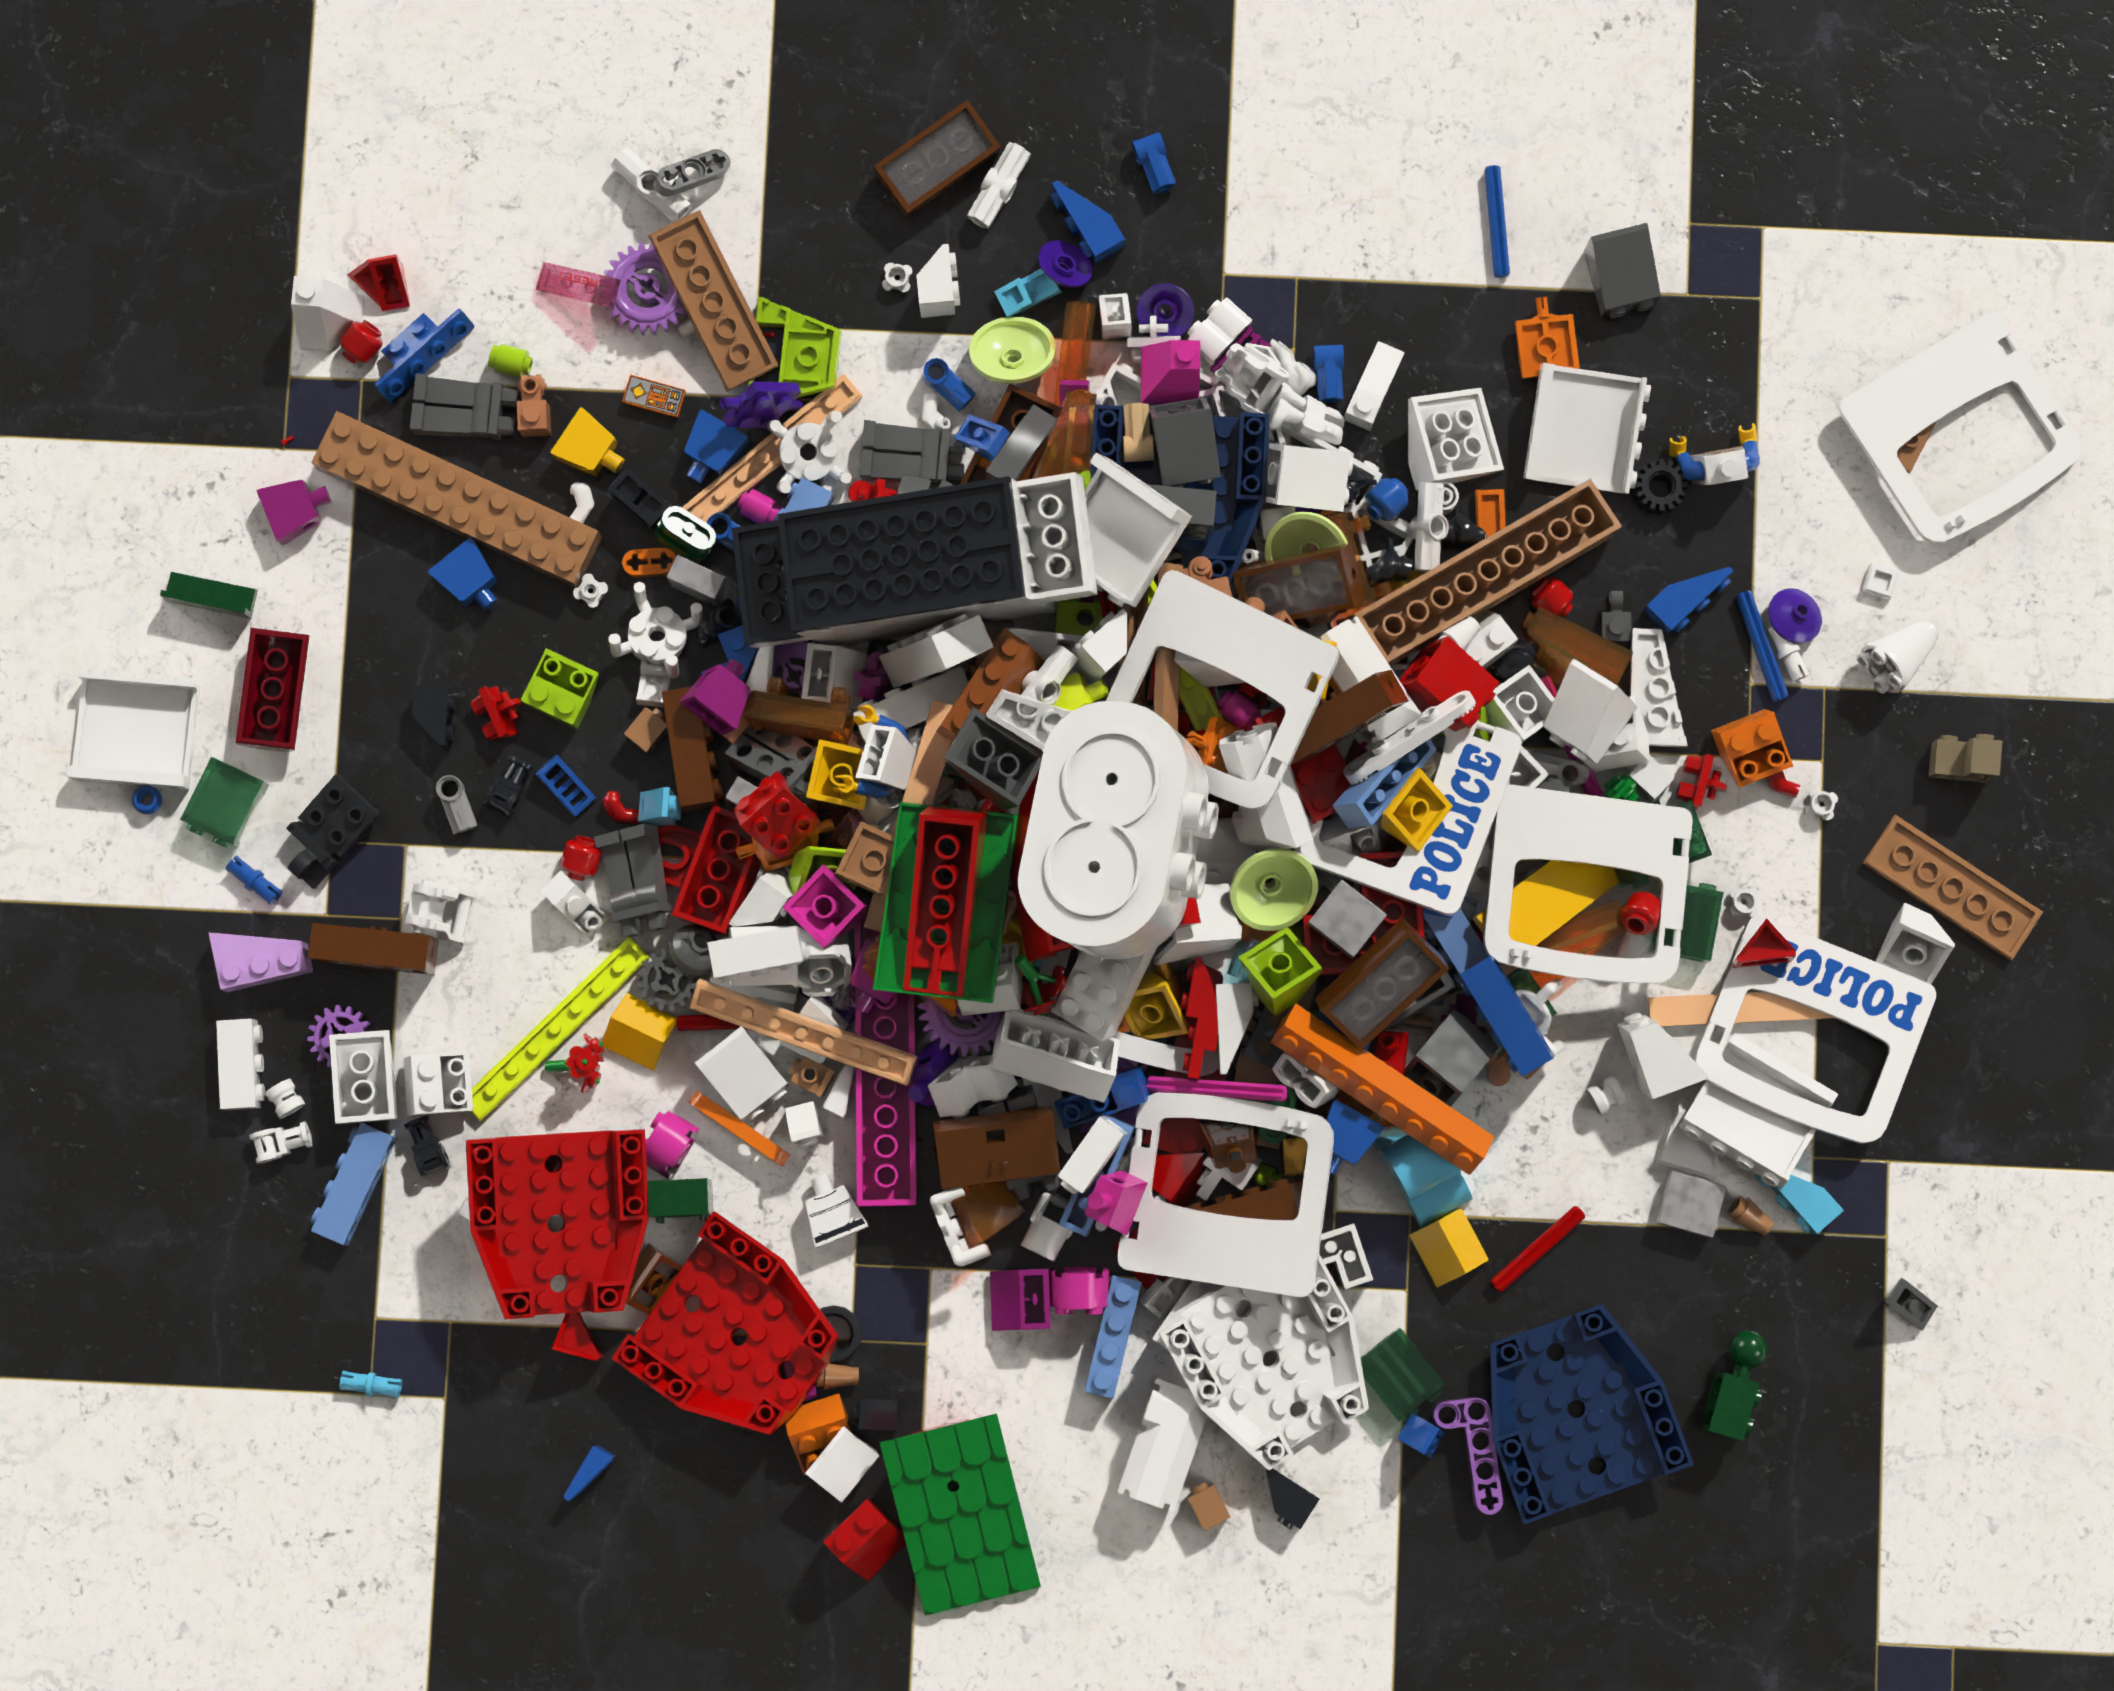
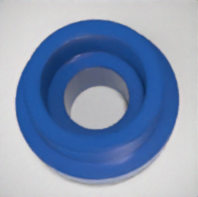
M144 785L134 792L132 803L138 812L146 815L153 814L161 807L162 795L157 788ZM147 795H151L153 799L150 805H144L143 799Z

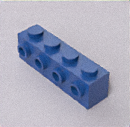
M1492 955L1460 974L1463 979L1459 981L1461 988L1468 997L1473 995L1478 1004L1475 1007L1477 1014L1483 1022L1488 1020L1494 1031L1490 1032L1499 1048L1504 1046L1509 1054L1506 1061L1514 1073L1520 1072L1523 1077L1555 1057L1500 965L1494 961Z

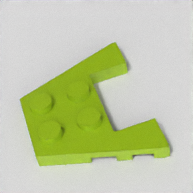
M758 297L757 324L785 327L778 382L797 383L801 390L797 398L835 389L842 331L812 317L797 313L788 307L773 303L764 297Z

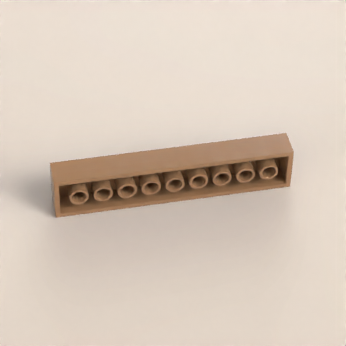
M336 411L311 462L321 472L467 539L471 537L480 545L574 588H578L602 539L599 531L338 411Z
M1590 478L1358 611L1350 620L1356 616L1358 617L1389 666H1392L1437 640L1442 631L1466 619L1468 616L1475 618L1611 539L1622 526Z

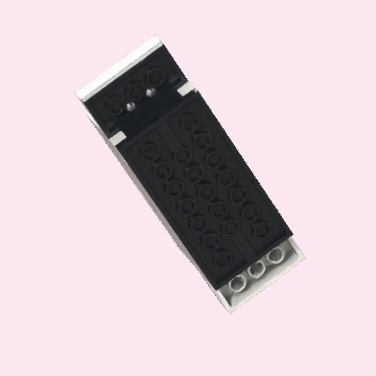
M1076 472L1023 481H1015L1009 476L781 513L777 514L778 521L731 528L745 645L753 648L814 640L825 645L841 646L912 635L963 614H967L968 618L980 615L983 623L1053 613L1056 612L1055 601L1098 595L1083 477Z

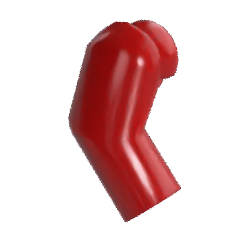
M1783 771L1766 777L1768 785L1773 791L1793 798L1797 797L1800 784L1786 780Z
M608 791L602 800L603 808L613 821L640 824L638 822L639 810L625 808L620 801V794L616 791Z

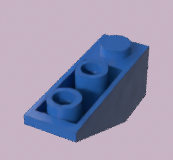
M1058 181L1052 183L1053 193L1050 194L1051 200L1058 210L1062 208L1067 216L1064 219L1072 234L1077 232L1081 239L1079 246L1086 258L1091 256L1094 263H1097L1125 247V238L1109 213Z
M1726 567L1668 585L1643 611L1667 635L1673 629L1678 633L1690 622L1687 616L1693 610L1699 613L1710 602L1707 598L1708 595L1714 590L1720 593L1731 582L1728 576L1734 570L1731 567Z
M1142 1066L1116 1074L1105 1103L1072 1093L1056 1100L1054 1104L1064 1129H1068L1097 1119L1100 1116H1106L1144 1103L1152 1093L1147 1090V1078Z

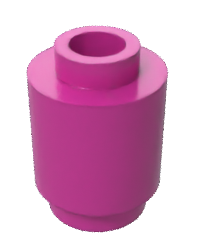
M754 489L749 493L745 491L737 507L741 508L740 515L757 524L774 521L780 509L783 508L777 505L778 502Z
M1234 689L1232 693L1226 690L1217 702L1220 706L1218 713L1240 729L1244 728L1249 731L1254 726L1252 724L1253 721L1262 715L1261 711L1257 709L1258 705L1237 689Z

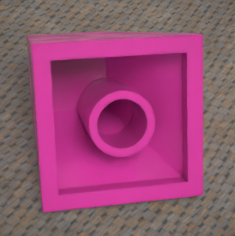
M1169 340L1141 347V403L1161 405L1199 398L1200 340Z
M824 864L783 906L824 949L851 930L868 912L870 907L851 886L835 876V873Z

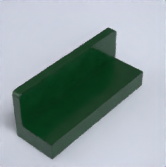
M171 572L167 590H161L160 597L167 602L251 619L258 591L253 588Z

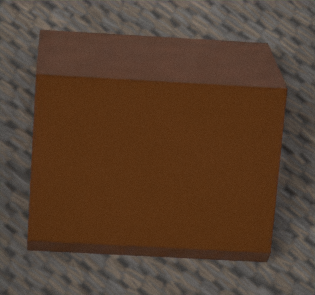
M648 1243L638 1257L626 1303L649 1315L683 1265Z

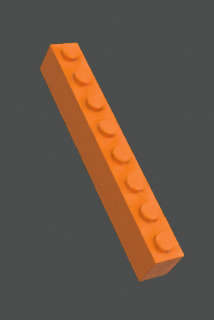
M1295 1003L1282 1019L1271 1040L1272 1044L1468 1175L1485 1159L1494 1138L1492 1134L1365 1049L1360 1050L1350 1039Z

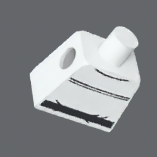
M827 1174L810 1180L816 1197L806 1200L805 1203L816 1248L869 1227L867 1220L844 1185L833 1189Z

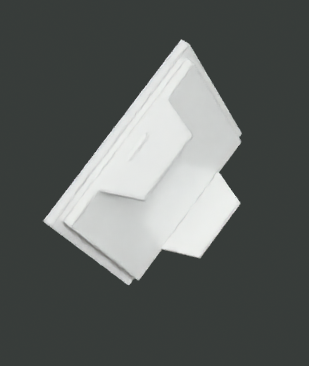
M1671 1106L1655 1163L1712 1179L1719 1155L1714 1153L1708 1144L1701 1140H1693L1684 1134V1130L1679 1128V1125L1687 1111Z

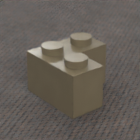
M1976 734V738H1970L1967 742L1958 741L1957 736L1941 735L1940 739H1936L1931 743L1929 777L1988 783L2000 776L2002 741L1994 740V736L1989 734Z

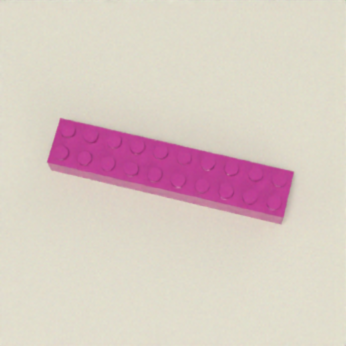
M867 913L855 925V966L865 939L877 945L880 944L881 932L864 927ZM855 988V999H856L858 993L860 992V991L857 990L856 988ZM897 992L887 1005L875 1000L868 1014L855 1008V1034L916 1056L915 994ZM856 1068L857 1206H917L916 1102L912 1101L908 1095L909 1088L913 1086L912 1081H910L909 1085L905 1086Z

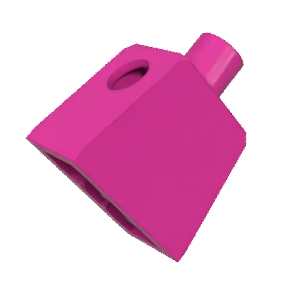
M1125 1171L1100 1176L1093 1193L1088 1197L1085 1216L1128 1235L1148 1182Z

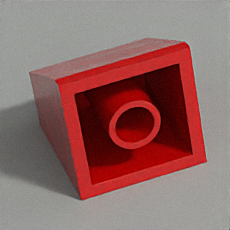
M1448 636L1421 648L1399 678V681L1421 712L1430 707L1438 706L1459 692L1470 691L1476 701V706L1468 714L1465 712V716H1460V718L1453 720L1454 723L1448 728L1454 732L1465 727L1469 729L1478 721L1480 717L1478 712L1482 706H1487L1496 695L1493 691L1500 683Z
M871 1496L823 1541L844 1565L866 1581H869L906 1545L903 1530Z

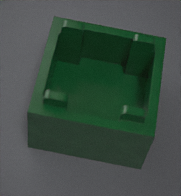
M711 1179L647 1181L649 1217L655 1218L656 1223L665 1224V1218L699 1216V1221L704 1222L707 1221V1216H710L713 1212V1187Z

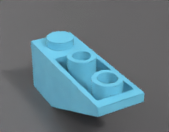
M670 787L640 792L638 822L640 824L676 825V820L682 819L679 799Z
M1755 1175L1763 1187L1767 1189L1770 1186L1762 1181L1760 1175ZM1794 1175L1789 1176V1180L1782 1189L1778 1186H1770L1777 1194L1775 1197L1777 1203L1785 1211L1790 1209L1797 1217L1794 1220L1795 1223L1806 1234L1809 1231L1811 1234H1818L1844 1211L1825 1188Z

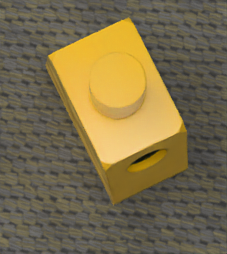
M582 407L579 408L550 452L557 461L593 476H597L603 466L616 474L625 462L624 458L613 452L618 444L616 438Z

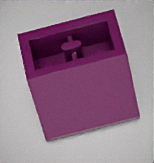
M1049 1269L990 1271L992 1331L1051 1329Z

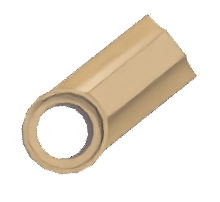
M1131 403L1124 405V462L1154 461L1153 435H1150L1149 404Z

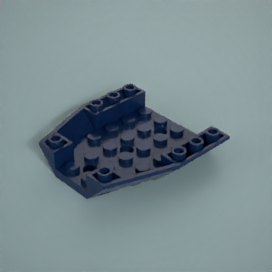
M1094 404L1091 459L1095 453L1101 454L1113 460L1144 483L1163 486L1160 481L1154 441V461L1124 462L1123 436H1125L1123 406ZM1240 412V417L1212 416L1221 477L1214 478L1215 481L1209 484H1197V481L1185 483L1186 486L1183 488L1217 491L1212 537H1206V540H1192L1188 538V535L1181 534L1171 551H1177L1181 554L1182 561L1179 565H1183V569L1188 568L1194 558L1198 556L1207 557L1212 563V579L1227 576L1229 586H1231L1234 579L1233 572L1237 571L1265 502L1270 414ZM1091 464V478H1093L1098 469L1093 464ZM1157 573L1156 576L1154 577V581H1155V583H1156L1157 586H1158V573Z
M1603 1304L1490 1343L1493 1441L1523 1524L1694 1465L1663 1379ZM1551 1344H1559L1563 1347L1564 1356L1561 1360L1552 1361L1548 1358L1547 1349ZM1573 1400H1579L1584 1404L1585 1412L1579 1418H1574L1568 1413V1405ZM1593 1457H1600L1605 1461L1606 1467L1603 1473L1595 1475L1590 1472L1588 1463Z

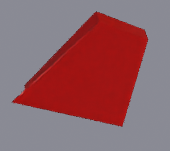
M397 254L368 259L347 274L381 307V311L410 306L404 266Z
M1766 918L1732 962L1733 968L1792 962L1796 957V950Z
M1204 1153L1157 1155L1152 1189L1171 1203L1186 1208L1201 1187L1197 1184V1181L1203 1174Z
M580 1312L565 1313L551 1350L594 1361L604 1358Z

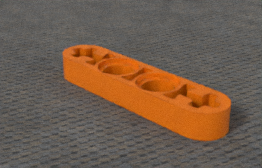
M696 1090L689 1100L691 1105L783 1167L790 1157L788 1152Z

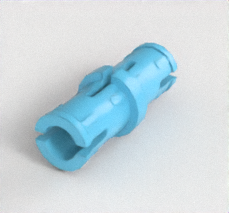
M342 1371L339 1388L340 1390L366 1393V1396L377 1394L399 1398V1392L402 1390V1379L376 1376V1373L369 1372L367 1375Z

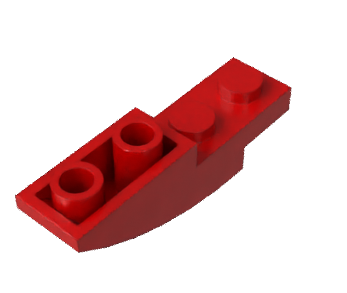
M1196 957L1194 963H1188L1186 980L1191 981L1189 993L1183 992L1180 1009L1186 1010L1185 1017L1197 1019L1196 1024L1190 1023L1187 1041L1193 1042L1191 1054L1185 1053L1182 1071H1188L1187 1078L1199 1079L1204 1050L1216 1052L1218 1039L1217 1002L1214 988L1202 958Z

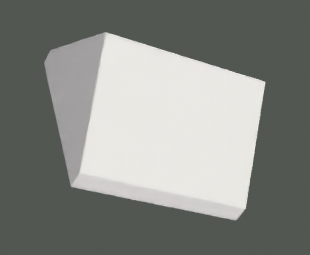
M843 1426L807 1470L806 1474L842 1503L877 1460L879 1454L874 1447Z

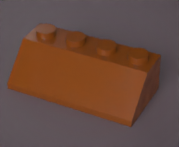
M1004 628L994 642L993 648L988 651L936 732L953 742L971 708H975L986 715L1002 689L1021 695L1023 692L1022 682L1025 676L1031 671H1039L1045 661L1030 644Z

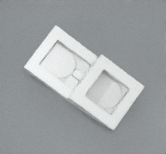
M642 659L640 667L641 676L636 697L637 705L664 708L662 691L669 690L670 677L664 664L655 665Z

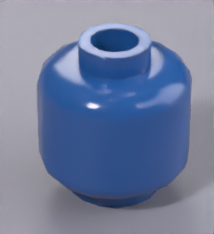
M1396 478L1381 479L1366 494L1365 501L1368 514L1375 520L1392 521L1408 506V489Z

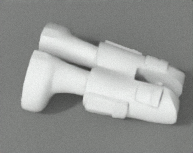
M1281 383L1268 404L1270 408L1266 412V414H1270V430H1275L1283 422H1291L1296 425L1294 430L1298 434L1319 438L1327 443L1339 445L1342 442V428L1345 421L1340 412L1331 407H1326L1325 404L1309 395L1301 397L1288 384Z

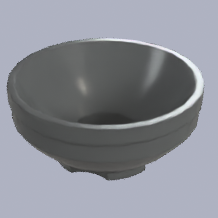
M686 925L678 929L670 938L668 945L670 957L678 968L688 974L696 976L708 974L713 971L709 949L698 947L694 942V937H702L706 942L718 940L709 930L703 927Z

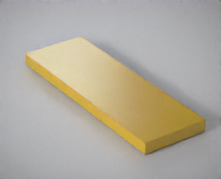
M1549 860L1513 887L1509 922L1510 938L1514 941L1536 946L1632 872L1592 864ZM1486 908L1472 918L1482 933L1484 931Z

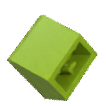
M546 648L520 701L525 706L577 730L590 705L599 673Z

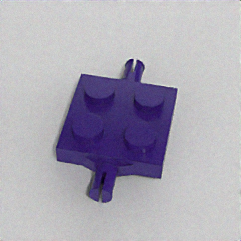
M752 382L739 396L722 397L719 402L721 409H729L723 417L726 426L767 429L769 421L778 420L785 411H799L803 406L802 400L797 398L801 393L798 384L786 382Z

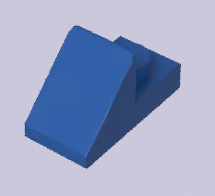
M969 414L954 439L992 462L1003 447L1010 432L1003 426Z
M1411 1414L1398 1435V1439L1431 1459L1445 1433L1419 1416Z

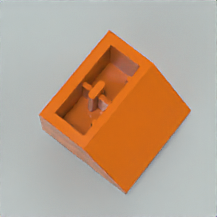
M1763 709L1711 730L1720 757L1739 788L1793 767L1777 719L1772 711Z
M839 1393L799 1406L796 1412L785 1421L788 1437L803 1475H807V1470L843 1426L853 1433Z

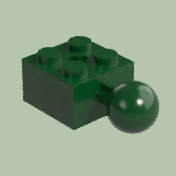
M1751 1330L1741 1331L1732 1338L1729 1353L1735 1362L1733 1373L1731 1375L1724 1372H1715L1699 1429L1744 1441L1745 1436L1749 1437L1754 1422L1753 1419H1750L1753 1407H1758L1762 1391L1758 1390L1760 1383L1749 1379L1752 1368L1760 1366L1765 1361L1768 1353L1765 1339L1759 1333Z

